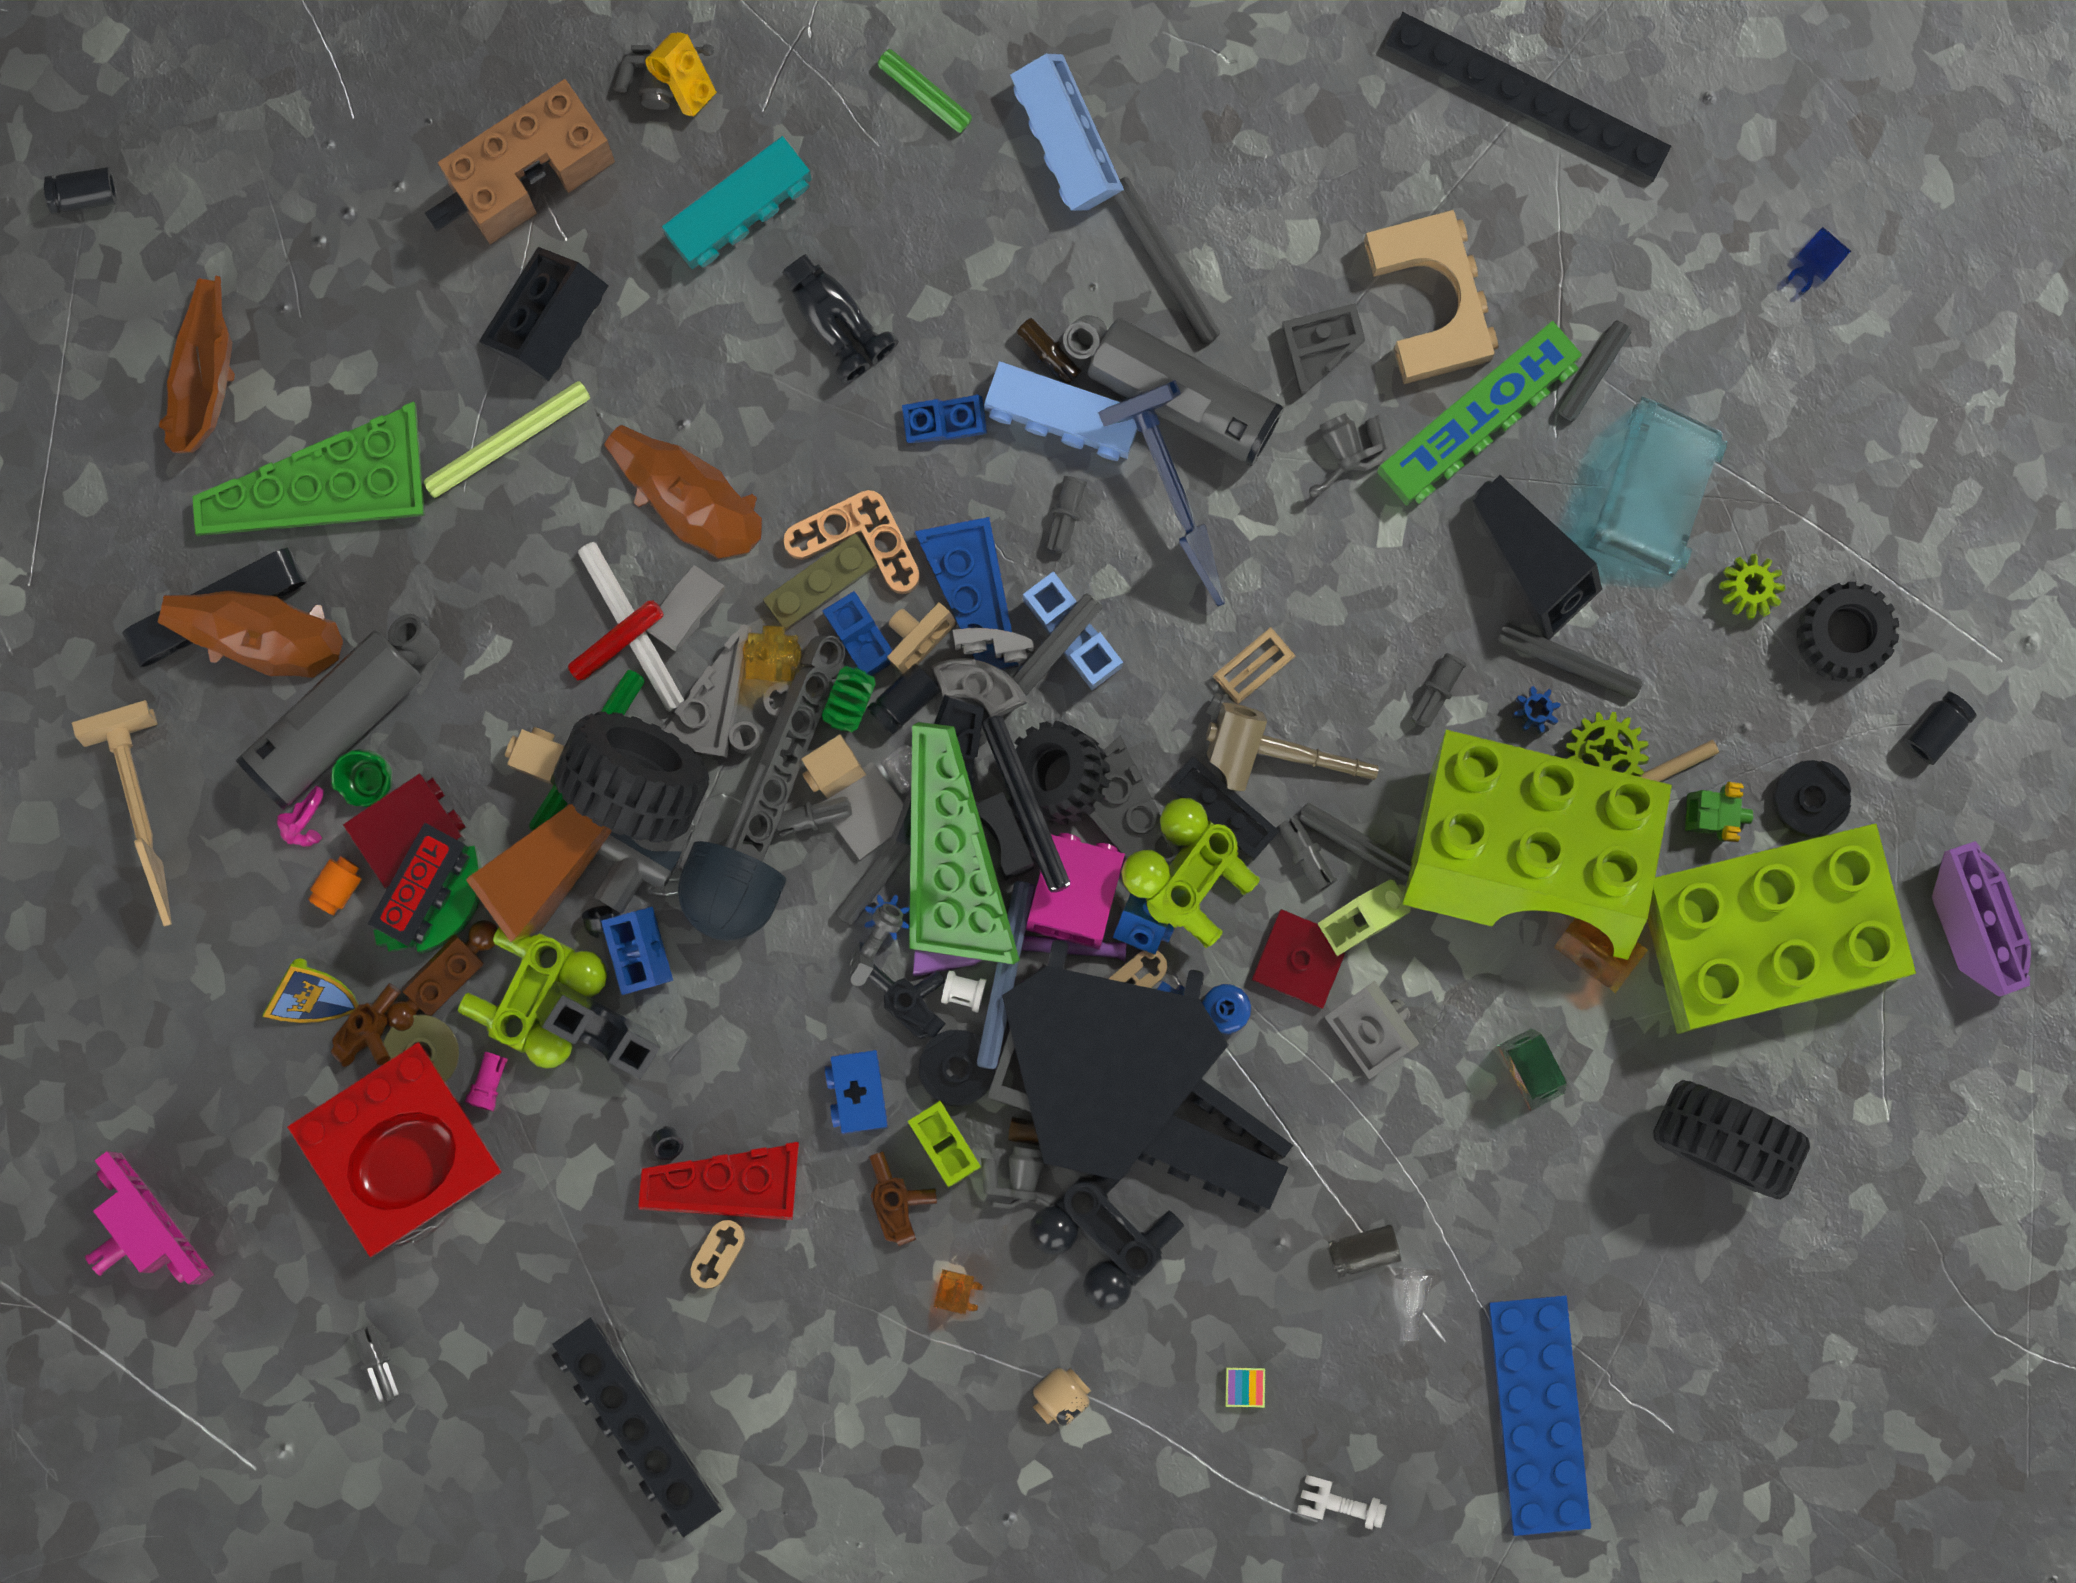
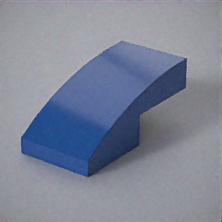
M855 591L822 610L858 669L866 671V674L873 676L891 665L887 656L893 650Z

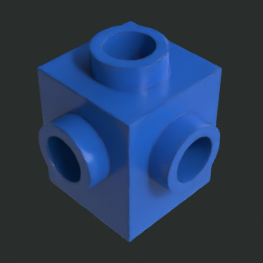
M1130 893L1113 938L1155 955L1161 941L1169 943L1174 927L1170 923L1163 924L1156 921L1149 913L1146 898H1138Z

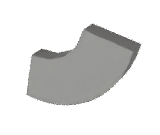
M957 658L942 661L931 666L943 697L946 694L959 699H974L984 706L990 717L995 715L1003 716L1028 703L1024 692L1015 680L1006 672L991 664L974 659Z

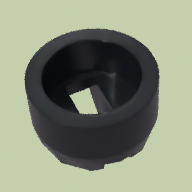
M608 906L593 907L582 914L586 932L595 938H599V932L604 931L601 921L613 917L612 909Z
M663 1126L664 1128L653 1132L651 1147L658 1159L671 1160L682 1152L684 1143L680 1134L673 1127ZM670 1140V1144L666 1146L663 1145L664 1141Z

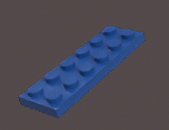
M1567 1295L1490 1302L1488 1304L1512 1535L1519 1536L1591 1529Z

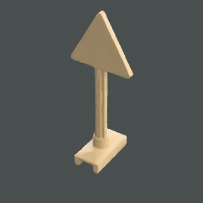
M144 700L72 722L75 737L84 747L108 741L110 752L115 755L137 840H134L163 926L165 927L172 925L164 866L162 860L153 850V834L130 750L133 746L130 733L158 725L154 710H149L148 703Z

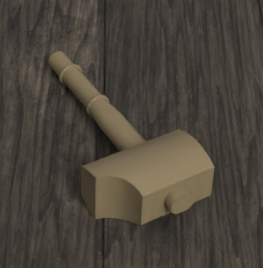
M1223 702L1217 722H1210L1207 729L1206 740L1210 741L1206 754L1210 763L1222 771L1226 787L1230 790L1245 791L1257 753L1291 762L1309 764L1313 767L1319 766L1351 774L1353 777L1359 776L1375 780L1378 775V765L1359 761L1358 758L1354 760L1263 735L1267 724L1264 713L1246 706Z

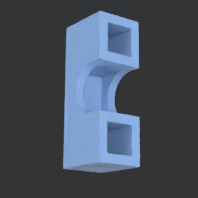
M1054 571L1023 594V602L1048 634L1056 628L1077 603ZM1091 624L1083 630L1063 653L1091 690H1094L1122 669L1123 666L1121 658L1101 632L1098 633Z

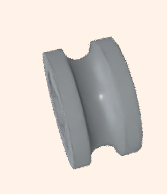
M783 683L773 684L764 693V707L768 714L778 719L782 707L774 710L770 706L771 703H774L771 697L776 692L781 696L786 692L788 693L789 685Z

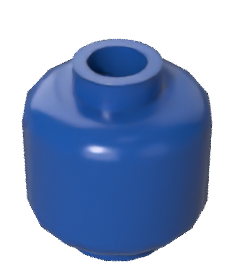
M1221 984L1213 987L1206 993L1202 1004L1222 1035L1238 1032L1247 1024L1251 1015V1003L1247 994L1241 988L1232 984ZM1224 1001H1229L1233 1005L1227 1006ZM1219 1006L1224 1009L1223 1014L1220 1012ZM1234 1009L1233 1013L1227 1016L1228 1010Z

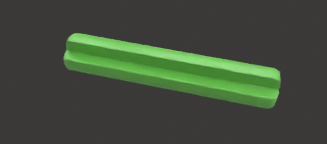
M888 49L881 55L878 60L879 68L953 129L961 133L969 126L972 121L971 114L892 49Z

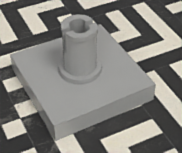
M1375 981L1325 1016L1368 1079L1374 1077L1420 1044L1405 1024L1410 1018L1409 1009L1406 1008L1399 1014L1396 1011L1405 1003L1400 999H1394L1390 1002Z

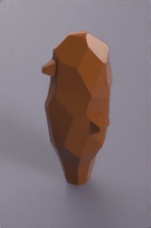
M217 275L214 281L201 278L197 280L187 314L177 336L167 380V415L159 423V427L165 431L164 442L173 453H193L210 436L216 427L221 412L227 382L234 381L235 373L229 366L233 343L222 314L221 277ZM196 347H198V352H199L200 368H199V362H198V356H197Z
M624 425L618 426L611 433L604 446L629 482L637 488L634 504L641 507L650 503L681 541L701 548L717 559L750 553L761 540L762 517L754 511L757 497L753 494L741 497L732 488L720 470L681 446L650 438Z
M234 591L201 595H164L158 623L194 644L208 648L210 662L217 663L223 656H226L269 676L314 678L339 660L343 645V639L336 622L324 618L322 605L315 604L309 612H305L287 604L277 596Z

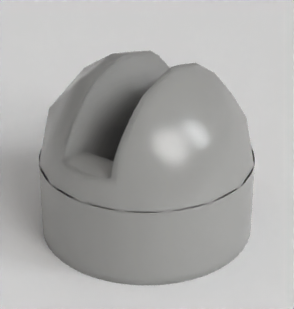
M738 722L729 732V740L733 749L741 754L755 752L760 745L761 736L759 730L751 722ZM748 731L750 745L744 746L741 733Z

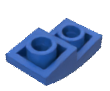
M980 395L945 401L934 399L902 405L907 443L949 440L987 434L983 397Z

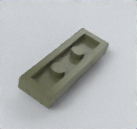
M855 533L763 598V601L786 632L875 569L878 563Z

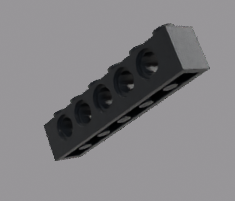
M590 1317L552 1343L556 1350L552 1354L554 1361L564 1374L570 1370L578 1384L573 1386L575 1392L586 1406L590 1403L593 1404L600 1415L595 1418L598 1426L607 1438L614 1435L622 1447L617 1451L619 1457L629 1470L635 1467L644 1479L639 1483V1486L651 1503L657 1499L665 1510L661 1518L673 1535L679 1532L684 1538L724 1510L594 1317ZM589 1353L597 1355L602 1363L600 1372L595 1376L585 1374L581 1367L583 1357ZM608 1386H617L623 1392V1402L617 1408L608 1407L604 1403L603 1393ZM630 1418H638L645 1425V1434L640 1440H632L625 1433V1424ZM652 1450H659L667 1457V1466L662 1472H654L647 1466V1455ZM680 1482L687 1486L689 1498L686 1503L675 1504L670 1500L668 1490L673 1483Z

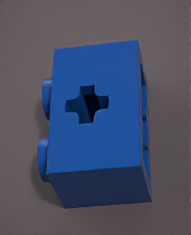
M653 907L601 921L621 995L674 981Z
M877 1050L832 1056V1065L825 1066V1075L828 1089L835 1088L837 1104L830 1105L833 1127H841L842 1134L888 1128ZM858 1082L860 1088L867 1090L866 1095L860 1097V1103L854 1104L852 1098L845 1097V1091L851 1090V1083Z

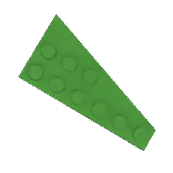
M415 401L402 406L401 409L390 414L381 415L369 420V423L348 432H341L292 453V456L276 463L271 462L264 465L259 470L241 478H234L192 496L195 534L197 536L425 516Z
M918 722L912 725L909 949L1015 964L1020 959L954 726Z

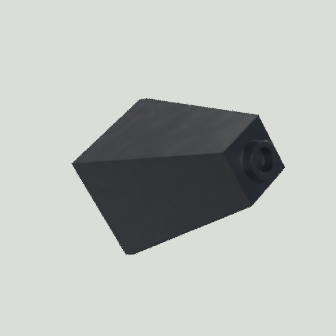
M1499 475L1493 482L1487 481L1477 490L1473 500L1475 510L1542 636L1550 640L1602 590L1597 563L1504 477Z

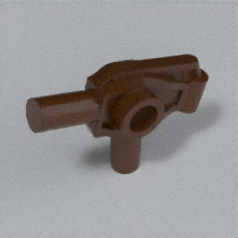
M389 983L373 1004H359L333 1037L331 1054L343 1067L349 1066L354 1061V1056L357 1052L367 1046L377 1065H383L390 1060L391 1057L380 1036L387 1025V1017L384 1014L401 993L393 984Z
M883 1151L869 1156L878 1181L870 1196L886 1241L896 1242L898 1246L915 1241L916 1237L909 1220L908 1206L937 1204L936 1188L907 1190L903 1179L892 1177Z

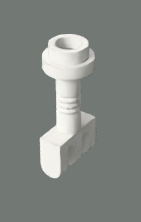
M1306 1475L1305 1483L1311 1486H1319L1318 1494L1302 1490L1301 1498L1315 1501L1314 1509L1306 1505H1298L1297 1513L1323 1520L1325 1510L1329 1509L1365 1519V1528L1372 1530L1374 1526L1382 1527L1387 1505L1380 1504V1499L1372 1498L1369 1505L1342 1498L1341 1496L1330 1494L1333 1482Z

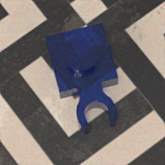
M1822 227L1797 255L1796 258L1804 265L1794 269L1788 275L1786 284H1789L1796 276L1802 277L1805 280V286L1798 294H1805L1811 288L1815 275L1825 282L1850 254L1851 250Z

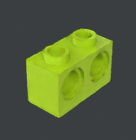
M941 1101L908 1120L909 1125L948 1188L981 1168V1165Z

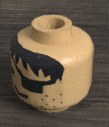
M1056 1368L1034 1387L1033 1394L1038 1403L1033 1408L1047 1424L1055 1420L1059 1425L1066 1426L1089 1406L1090 1400L1087 1394L1091 1390L1071 1368L1067 1371L1062 1368Z

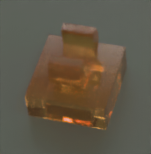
M942 1269L934 1307L964 1315L966 1310L977 1311L978 1305L969 1303V1297L972 1289L982 1291L983 1285L975 1282L973 1276Z

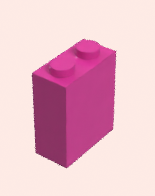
M1060 833L1059 836L1051 834L1070 880V886L1061 892L1051 893L1040 872L1026 930L1100 950L1125 854L1118 852V848L1110 844L1096 843V846L1082 843L1079 837L1072 834Z

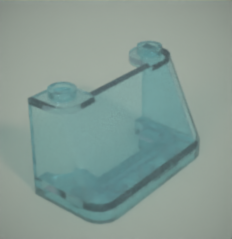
M1641 396L1633 407L1628 422L1631 427L1626 432L1625 442L1603 507L1600 509L1596 527L1591 532L1586 548L1673 577L1678 568L1685 570L1692 548L1687 547V543L1714 462L1721 463L1728 442L1722 440L1723 432L1658 401Z

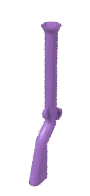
M1024 936L1021 951L1050 953L1054 940H1065L1050 937ZM1065 941L1069 945L1067 954L1119 958L1125 962L1127 945L1125 942H1102L1099 950ZM915 950L913 977L932 974L937 970L942 972L973 966L982 960Z

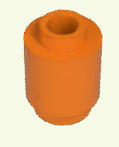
M342 856L337 861L329 858L310 888L312 894L308 900L323 911L334 916L338 909L343 910L361 882L362 878L356 874L360 868Z

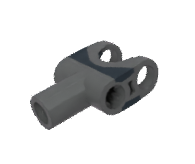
M691 824L685 834L672 841H662L659 843L650 842L645 839L639 841L631 839V836L625 834L621 836L611 832L597 853L614 863L593 897L618 913L623 914L643 880L662 891L681 863L695 826Z

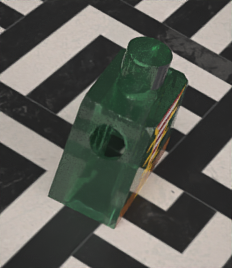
M1531 1028L1497 1045L1530 1111L1565 1094L1567 1082L1542 1033Z

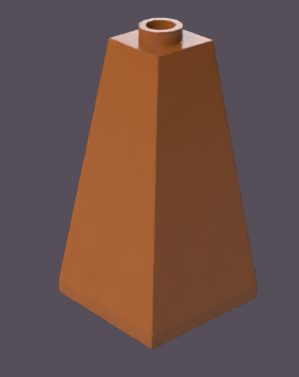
M569 804L473 873L466 881L510 942L536 935L545 927L612 830L593 823L592 819L582 816L575 811V807L572 804Z

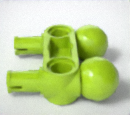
M1179 798L1172 800L1165 806L1160 817L1161 831L1165 837L1172 843L1183 846V848L1170 865H1168L1163 856L1153 850L1134 852L1124 862L1121 870L1122 880L1130 893L1138 898H1146L1149 913L1156 921L1163 924L1170 923L1174 928L1183 926L1205 948H1208V946L1210 947L1219 939L1223 931L1206 917L1199 909V904L1219 876L1222 874L1242 895L1251 892L1259 883L1260 877L1256 876L1237 857V840L1231 829L1225 825H1214L1211 821H1208L1207 813L1203 806L1192 798Z
M499 927L493 938L494 944L521 957V964L501 1004L496 1006L471 993H466L459 1005L458 1013L486 1026L489 1037L519 1052L526 1053L529 1060L536 1066L546 1069L555 1068L567 1060L573 1044L542 1028L536 1011L555 980L588 998L597 995L605 986L607 979L606 966L595 953L585 950L575 952L573 948L542 933L510 942ZM548 949H555L557 952L556 963L550 968H543L540 961L541 955ZM520 1018L523 1023L522 1031L516 1037L510 1038L506 1033V1026L511 1019Z

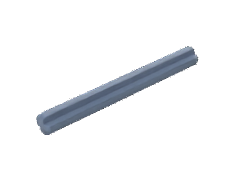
M1016 881L1014 883L1007 915L1019 959L1034 892V885L1024 881ZM1019 961L1015 964L997 963L977 1058V1065L982 1068L995 1069L997 1067L1007 1021L1002 995L1014 988Z

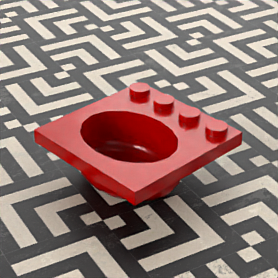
M417 1042L287 1126L371 1258L503 1173L420 1042Z

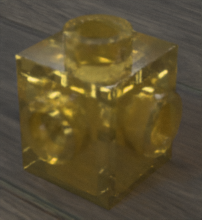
M763 625L762 632H749L748 639L743 647V658L746 662L745 678L778 682L793 681L796 667L801 659L798 635L785 634V627Z

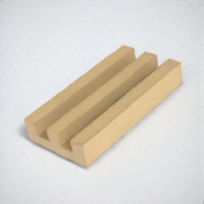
M1270 627L1213 675V679L1221 685L1225 693L1232 698V701L1239 705L1294 659L1295 655ZM1269 639L1272 640L1274 645L1234 679L1230 682L1227 681L1225 678L1227 674ZM1278 651L1284 654L1282 658L1239 694L1234 689Z

